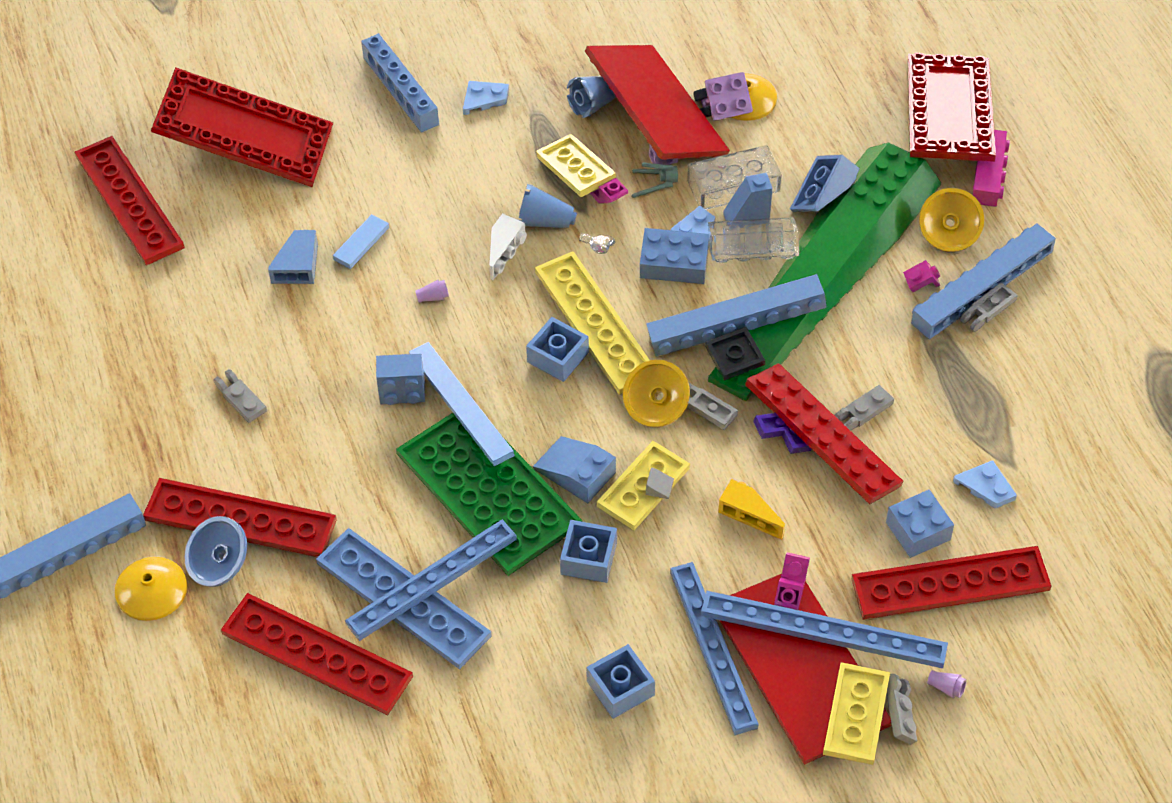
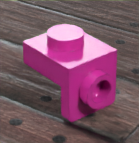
M927 260L903 272L909 289L912 292L930 283H933L936 287L941 286L938 280L941 275L935 265L931 266Z

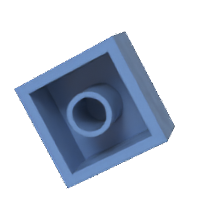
M551 317L526 345L527 362L564 382L589 353V336Z
M422 353L376 356V379L380 404L393 405L398 403L415 404L425 402Z
M926 490L888 508L886 523L910 558L951 540L954 524L930 490Z
M570 520L560 557V574L607 583L617 545V528Z
M629 644L586 667L587 683L613 719L655 696V680Z

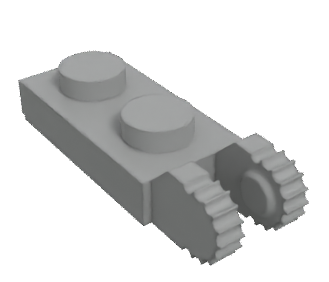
M1000 283L973 303L963 313L960 321L966 323L976 314L978 318L970 326V329L976 332L985 322H989L1014 303L1018 295L1003 283Z
M231 369L225 371L226 378L232 383L229 387L218 376L213 379L216 387L222 392L223 397L248 423L267 412V407L241 379L237 378Z
M689 383L691 397H689L687 407L725 430L738 416L737 409L704 389H699Z
M878 385L845 408H842L835 416L840 421L850 417L844 425L851 431L857 426H862L893 405L894 398Z
M892 673L889 676L886 695L893 734L895 738L911 745L917 742V728L911 710L912 702L908 697L911 687L908 680L900 679L898 675Z

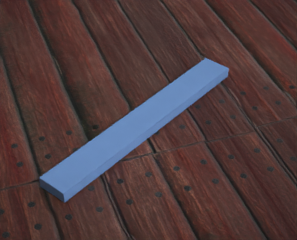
M503 519L346 619L347 627L361 641L517 540L516 534Z
M693 562L670 568V574L734 735L758 729V721L717 620L701 616L706 593Z

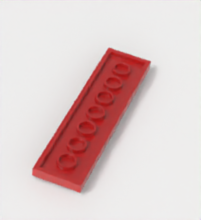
M113 136L74 152L80 165L146 266L185 248L184 242Z
M778 363L747 379L745 385L869 505L902 486L904 481L782 365Z
M164 478L158 479L143 513L145 521L194 531L202 522L209 518L217 516L227 517L236 521L242 527L247 543L313 557H319L326 550L337 521L336 514Z
M1038 546L854 573L851 577L863 620L1050 591L1052 587Z
M249 593L245 595L221 628L222 635L387 716L413 678V672Z

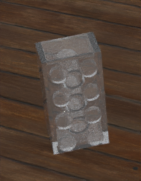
M768 145L690 163L688 164L687 181L698 206L707 210L727 205L745 177L750 175L767 173L773 188L772 193L780 192L782 174Z
M793 217L708 222L709 251L712 261L725 263L729 260L737 259L738 261L745 262L752 258L770 260L772 257L791 259L793 256H799V230Z

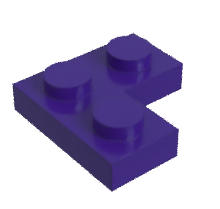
M776 413L755 416L753 422L761 439L782 436L790 454L812 450Z

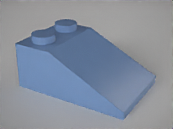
M844 155L817 156L789 210L792 212L819 211L851 187L856 180V175L860 168Z
M561 436L536 462L533 469L584 502L589 503L616 473V457L597 445Z

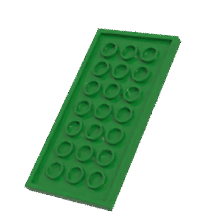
M451 413L396 448V454L473 538L500 520H504L516 534L517 540L492 555L491 558L509 576L564 539L570 520L581 522L583 520L509 443L508 445L512 448L514 456L493 466L454 413Z

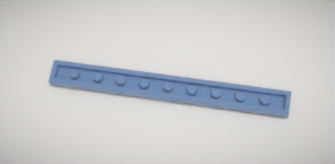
M706 591L701 610V616L942 669L948 643L711 591Z

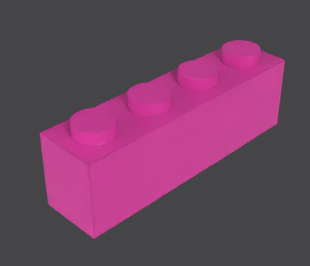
M994 130L995 162L977 161L972 195L979 201L980 205L997 207L998 199L1003 198L1004 186H1000V184L1005 182L1006 171H1003L1002 168L1007 166L1008 155H1004V153H1008L1010 140H1006L1007 131Z

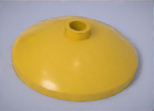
M745 73L753 111L731 118L742 121L761 119L770 114L775 108L777 102L776 90L765 78Z
M945 188L933 193L925 201L920 211L919 225L924 238L933 247L946 252H958L973 245L980 237L984 227V212L979 201L969 192L958 188ZM950 219L954 222V225L948 226L946 221Z
M649 360L638 365L627 377L623 388V402L627 412L635 421L648 427H663L676 421L685 411L690 397L689 383L685 374L676 365L665 360ZM659 393H663L661 400L657 399Z
M147 557L133 562L122 571L115 584V598L120 609L129 617L142 621L158 620L168 616L182 604L187 593V580L183 570L175 562L163 557Z

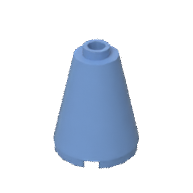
M602 76L575 77L569 80L567 84V89L569 88L570 92L567 95L569 105L576 115L581 114L582 118L591 116L616 98V95L608 87Z
M527 184L526 189L530 191H525L519 211V218L522 220L519 221L524 222L525 226L569 228L570 224L574 225L577 215L576 212H573L574 207L533 185Z

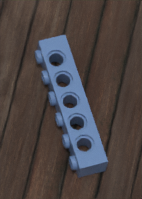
M378 33L362 40L364 60L422 133L438 126L437 106L381 35Z

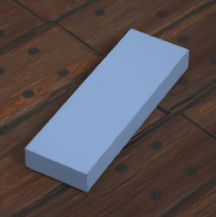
M371 214L335 252L333 260L351 269L389 229V223Z

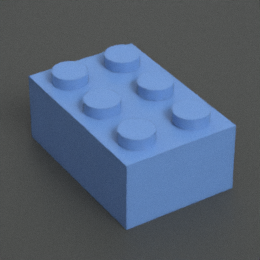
M645 228L640 258V278L704 284L709 250V234Z

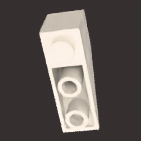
M503 213L493 225L491 231V280H494L498 273L501 274L503 272L506 262L513 258L517 247L524 243L527 236L524 222Z

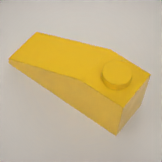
M731 479L719 499L718 513L782 540L785 523L752 487L744 482Z

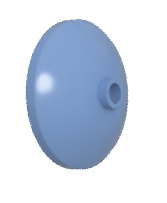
M223 516L212 517L202 522L191 534L185 549V566L190 577L195 582L207 587H217L230 581L239 572L246 557L247 539L244 530L236 521Z

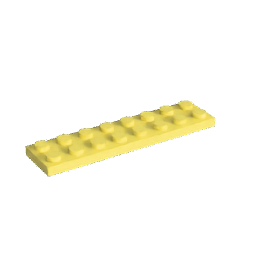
M573 251L535 267L536 275L571 326L589 336V352L619 395L623 394L625 381L632 370L638 365L649 361L645 352Z

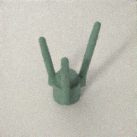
M643 162L641 164L643 167L655 169H633L632 172L659 174L660 181H664V183L634 193L632 197L635 198L663 188L673 187V183L678 182L677 166Z

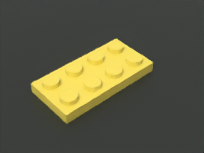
M572 134L536 151L537 158L580 197L588 195L599 189V186L616 178V173Z
M652 441L597 501V507L632 530H635L663 499L646 495V484L650 469L655 468L674 478L673 488L690 469V463L655 441Z
M846 663L840 664L823 755L870 765L874 764L890 672Z

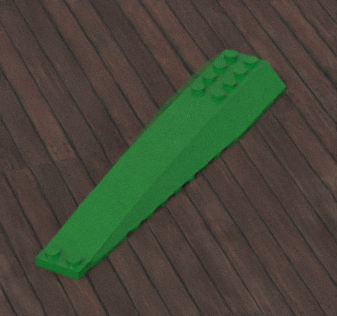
M889 142L870 147L865 151L855 164L860 168L855 182L819 210L768 287L771 288L817 274L825 294L827 308L748 330L765 359V365L725 381L717 367H715L708 376V382L744 401L749 399L753 392L745 385L747 379L778 363L781 365L790 356V352L802 343L803 338L815 329L817 323L827 316L833 306L836 307L840 299L853 289V285L865 276V272L870 267L872 268L878 262V259L885 255L900 239L920 213L925 201L941 186V181L925 159L910 157V152Z

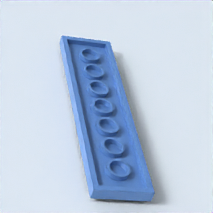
M350 528L316 558L319 566L370 604L414 576ZM438 592L433 593L393 619V621L458 669H461L492 637L489 629Z

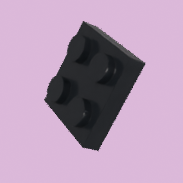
M747 327L705 342V347L724 381L765 365V359Z

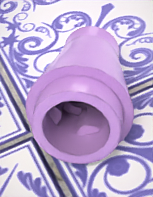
M438 279L421 289L415 290L419 303L439 301L449 297L445 280L439 281Z
M932 670L927 684L952 698H955V696L961 698L966 687V679L962 678L960 674Z

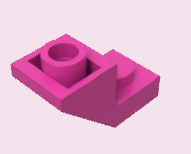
M614 178L599 186V189L591 192L590 195L599 204L611 203L628 194V190L617 178Z
M786 553L774 605L799 609L810 557Z

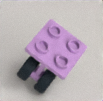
M744 72L705 80L706 88L693 92L695 101L702 102L703 108H700L705 117L712 116L714 121L753 111Z

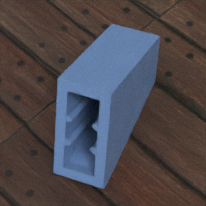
M767 173L745 177L723 211L728 229L770 222L773 188Z
M316 230L293 231L268 267L271 284H314L318 250Z

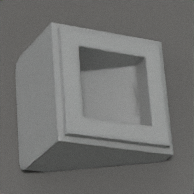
M651 468L646 484V495L669 499L674 478L655 468Z

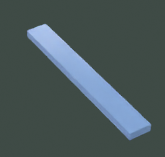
M427 342L409 351V354L422 353L425 377L493 466L513 457L514 452L430 343Z

